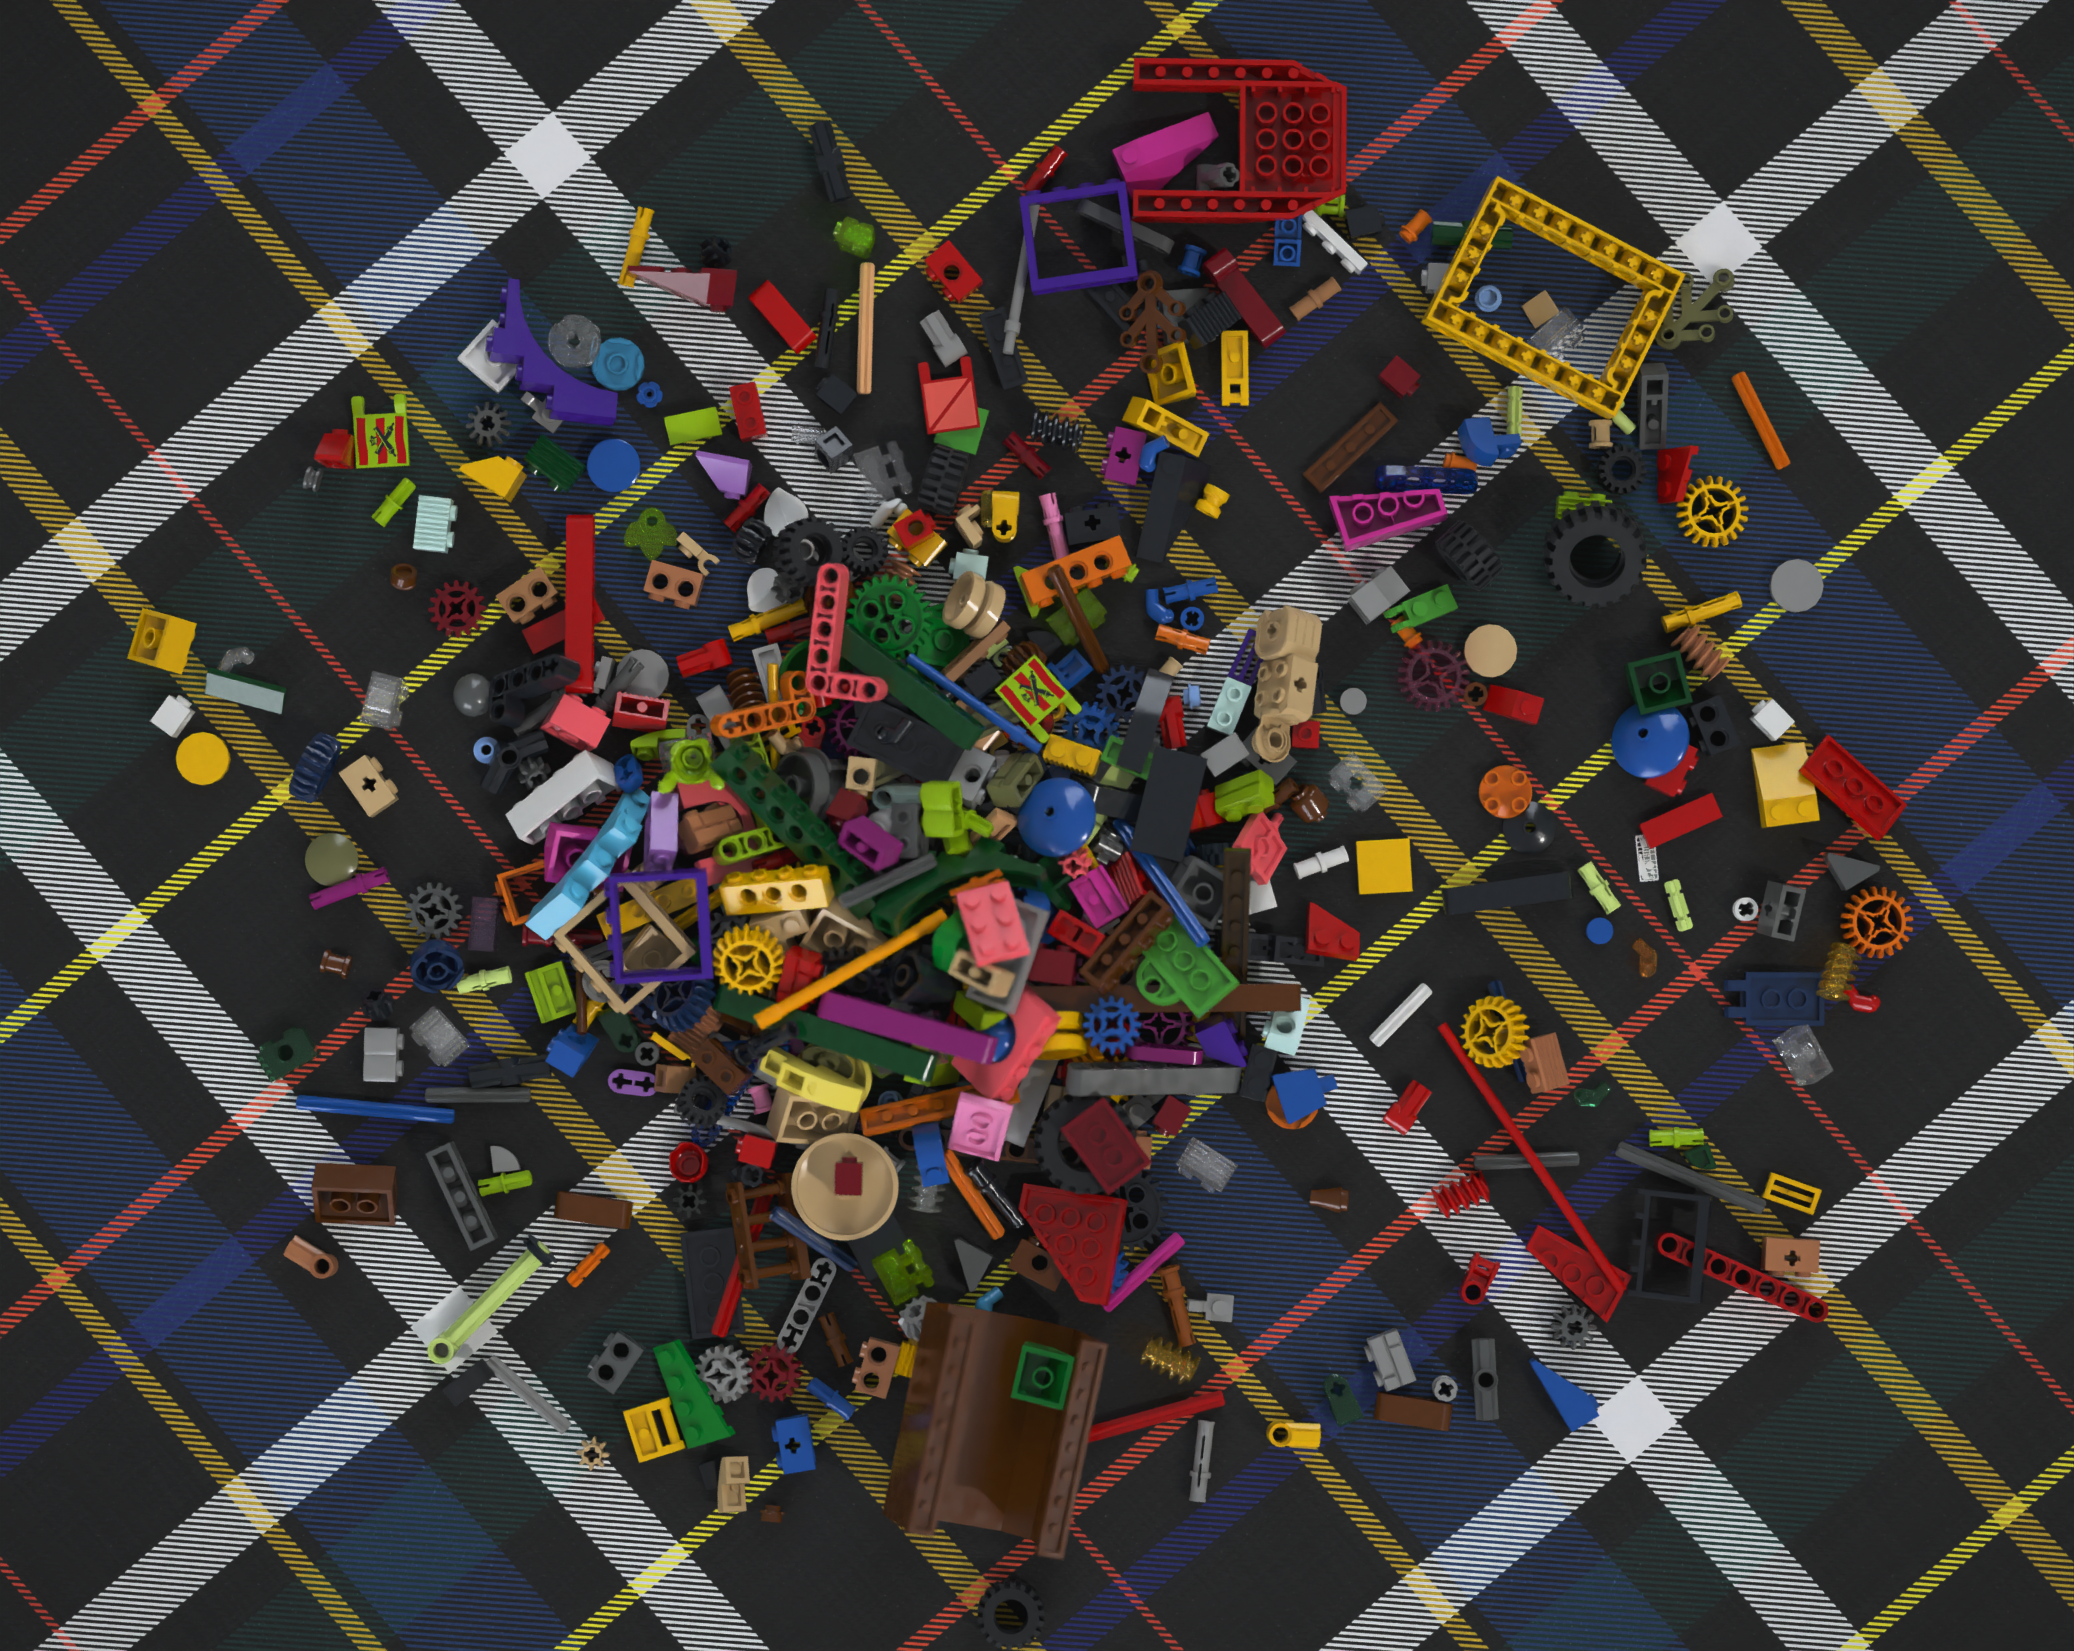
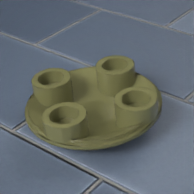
M327 833L311 842L306 851L305 865L308 873L316 882L326 886H334L349 880L354 875L359 866L358 853L354 844L347 837L336 833Z

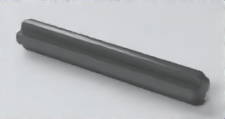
M929 853L839 895L838 901L840 906L846 909L936 867L935 857L932 853Z
M428 1087L425 1090V1100L427 1103L529 1102L531 1099L529 1087Z
M1576 1151L1535 1153L1544 1167L1579 1165V1153ZM1523 1154L1475 1156L1473 1161L1476 1170L1532 1168Z

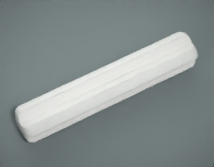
M1420 984L1370 1035V1040L1380 1047L1432 994V990L1426 984Z

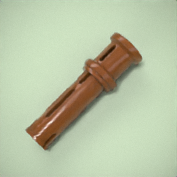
M1179 1264L1159 1268L1156 1270V1273L1161 1278L1164 1289L1162 1296L1168 1301L1179 1347H1185L1196 1343L1184 1301L1183 1294H1185L1186 1289L1180 1281L1178 1273L1180 1267Z

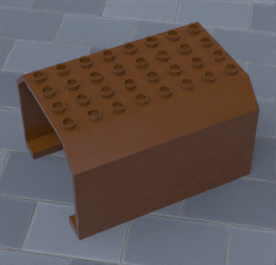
M927 1302L882 1514L907 1533L934 1537L937 1520L1003 1531L1035 1542L1034 1553L1037 1555L1063 1559L1108 1344L1078 1329L1047 1321L950 1303ZM1026 1341L1053 1347L1075 1357L1063 1410L1011 1397L1022 1346Z

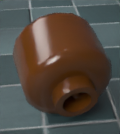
M1303 783L1299 785L1300 791L1290 797L1291 809L1305 823L1320 822L1328 813L1326 811L1329 807L1328 798L1315 784L1307 785Z

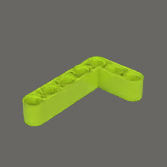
M747 722L750 727L753 725V723ZM760 733L748 734L749 742L746 743L770 767ZM738 737L730 738V744H732ZM752 810L758 829L723 839L714 847L712 853L716 863L728 866L767 855L777 850L779 851L786 844L783 841L782 843L775 842L772 838L773 831ZM748 839L756 842L757 850H752L748 847ZM723 846H727L732 850V857H727L723 854Z

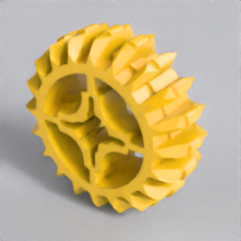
M1707 476L1705 485L1703 480L1699 478L1696 480L1697 488L1693 484L1687 486L1691 494L1686 492L1684 497L1686 502H1677L1676 506L1684 509V511L1676 513V517H1684L1685 519L1678 526L1679 528L1688 526L1689 530L1685 531L1684 536L1687 537L1694 533L1695 536L1692 539L1694 544L1700 538H1703L1702 547H1707L1709 540H1711L1712 547L1717 548L1719 544L1718 539H1720L1721 543L1725 546L1728 544L1727 536L1732 540L1737 538L1734 530L1738 532L1744 530V527L1738 522L1748 521V517L1740 515L1741 512L1749 510L1748 506L1740 507V503L1745 501L1746 497H1736L1735 494L1739 493L1741 489L1737 487L1731 491L1730 487L1733 483L1731 480L1722 486V477H1717L1715 484H1713L1712 476ZM1708 491L1719 492L1729 501L1717 502L1712 495H1709ZM1700 493L1702 510L1700 513L1692 516V504ZM1709 505L1712 509L1723 507V509L1715 514L1717 518H1714L1713 515H1706L1704 517H1701V515L1709 510ZM1732 508L1731 523L1724 530L1722 525L1724 524L1722 519L1723 513ZM1706 521L1710 523L1712 529L1715 528L1716 533L1706 532L1700 529L1696 523Z
M748 924L744 926L743 931L738 926L734 927L733 933L727 930L724 933V938L718 939V947H715L713 950L715 957H713L712 964L716 966L715 975H722L720 977L721 984L729 982V991L736 987L738 988L739 995L743 993V990H748V994L751 996L754 989L760 994L764 992V987L771 989L774 982L780 980L785 956L781 954L783 952L782 945H776L778 941L777 936L768 938L769 930L761 933L759 932L760 927L758 925L754 930H750ZM761 950L768 956L770 965L760 956ZM728 956L737 964V970L731 966Z
M1487 996L1485 999L1477 1000L1476 1005L1468 1007L1471 1014L1463 1015L1467 1022L1460 1025V1027L1465 1029V1034L1459 1037L1466 1039V1043L1462 1047L1470 1049L1468 1056L1475 1058V1063L1484 1064L1487 1068H1502L1504 1064L1510 1065L1513 1063V1059L1521 1057L1519 1050L1527 1049L1523 1044V1040L1529 1039L1527 1035H1524L1525 1030L1530 1028L1528 1025L1523 1024L1527 1016L1520 1014L1521 1007L1514 1006V1001L1511 999L1505 1000L1503 996ZM1493 1011L1499 1012L1506 1021H1500ZM1488 1042L1491 1048L1495 1049L1496 1053L1489 1051L1484 1043Z

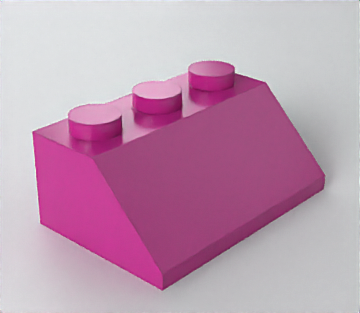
M549 822L544 846L545 881L558 883L584 853L600 829ZM633 845L616 859L610 873H623L628 869ZM608 877L595 888L604 889V881H609ZM623 885L619 887V892H623Z

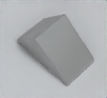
M1234 732L1200 754V757L1208 759L1206 766L1215 778L1248 756L1249 752Z

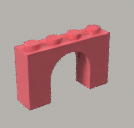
M709 780L701 784L692 785L676 783L673 791L678 793L679 811L705 804L719 803L720 806L731 804L736 813V818H738L743 828L742 833L758 829L752 819V809L726 782L721 791L711 787ZM748 839V847L752 850H757L756 842ZM730 849L724 855L732 857V850ZM767 855L728 866L719 865L713 857L695 862L694 866L695 868H707L709 887L722 883L724 877L731 872L749 873L756 871L757 868H752V860Z
M1025 983L1015 1014L1007 1013L1012 1018L1016 1028V1041L1010 1055L1001 1062L993 1061L992 1065L978 1063L957 1056L951 1062L987 1099L1007 1103L1013 1097L1015 1089L1021 1080L1026 1077L1028 1069L1041 1054L1043 1046L1056 1031L1057 1025L1062 1019L1027 983Z

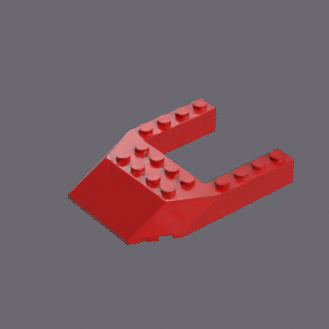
M1134 58L1133 91L1238 93L1239 181L1238 191L1133 190L1132 221L1146 223L1240 224L1289 220L1346 194L1347 87L1327 79L1326 76L1318 72L1311 71L1295 60Z

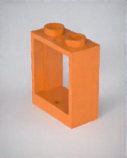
M544 860L497 875L498 881L495 882L498 896H503L506 907H503L506 921L512 922L513 926L526 923L530 914L520 917L508 880L543 869Z

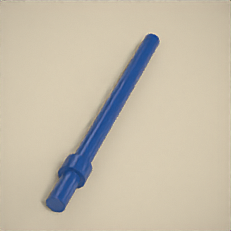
M913 653L909 655L906 660L908 664L1008 733L1011 740L1017 744L1019 742L1036 754L1040 751L1043 745L1026 734L1027 730L1020 725H1013Z

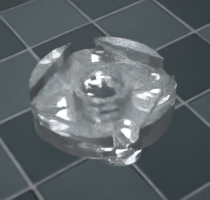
M573 314L563 317L564 319L558 324L555 323L549 332L548 348L550 353L553 354V357L559 364L567 368L579 369L592 365L601 347L599 327L581 315ZM575 335H578L580 343L576 348H573V345L569 344V340L574 339Z

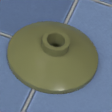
M818 1045L808 1046L803 1052V1061L814 1067L823 1065L847 1079L853 1074L854 1067L851 1061L841 1053Z

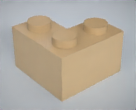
M809 908L751 914L749 926L751 930H754L758 925L760 927L759 932L761 933L769 930L768 938L777 936L778 941L776 945H782L783 952L781 954L785 955V952L792 946H798L794 936L810 930L812 914ZM762 951L767 963L770 965L768 956Z

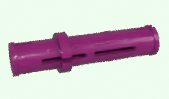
M383 866L366 874H356L353 879L309 894L310 900H313L311 904L317 910L320 907L360 892L362 894L368 893V889L390 882L389 876H386L388 872Z

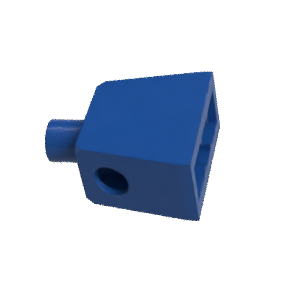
M1314 1068L1272 1075L1287 1124H1291L1325 1106L1327 1103L1323 1093L1338 1089L1333 1074L1318 1078Z

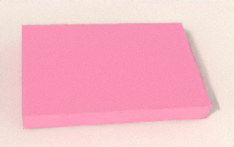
M961 1092L947 1148L999 1162L1013 1105Z

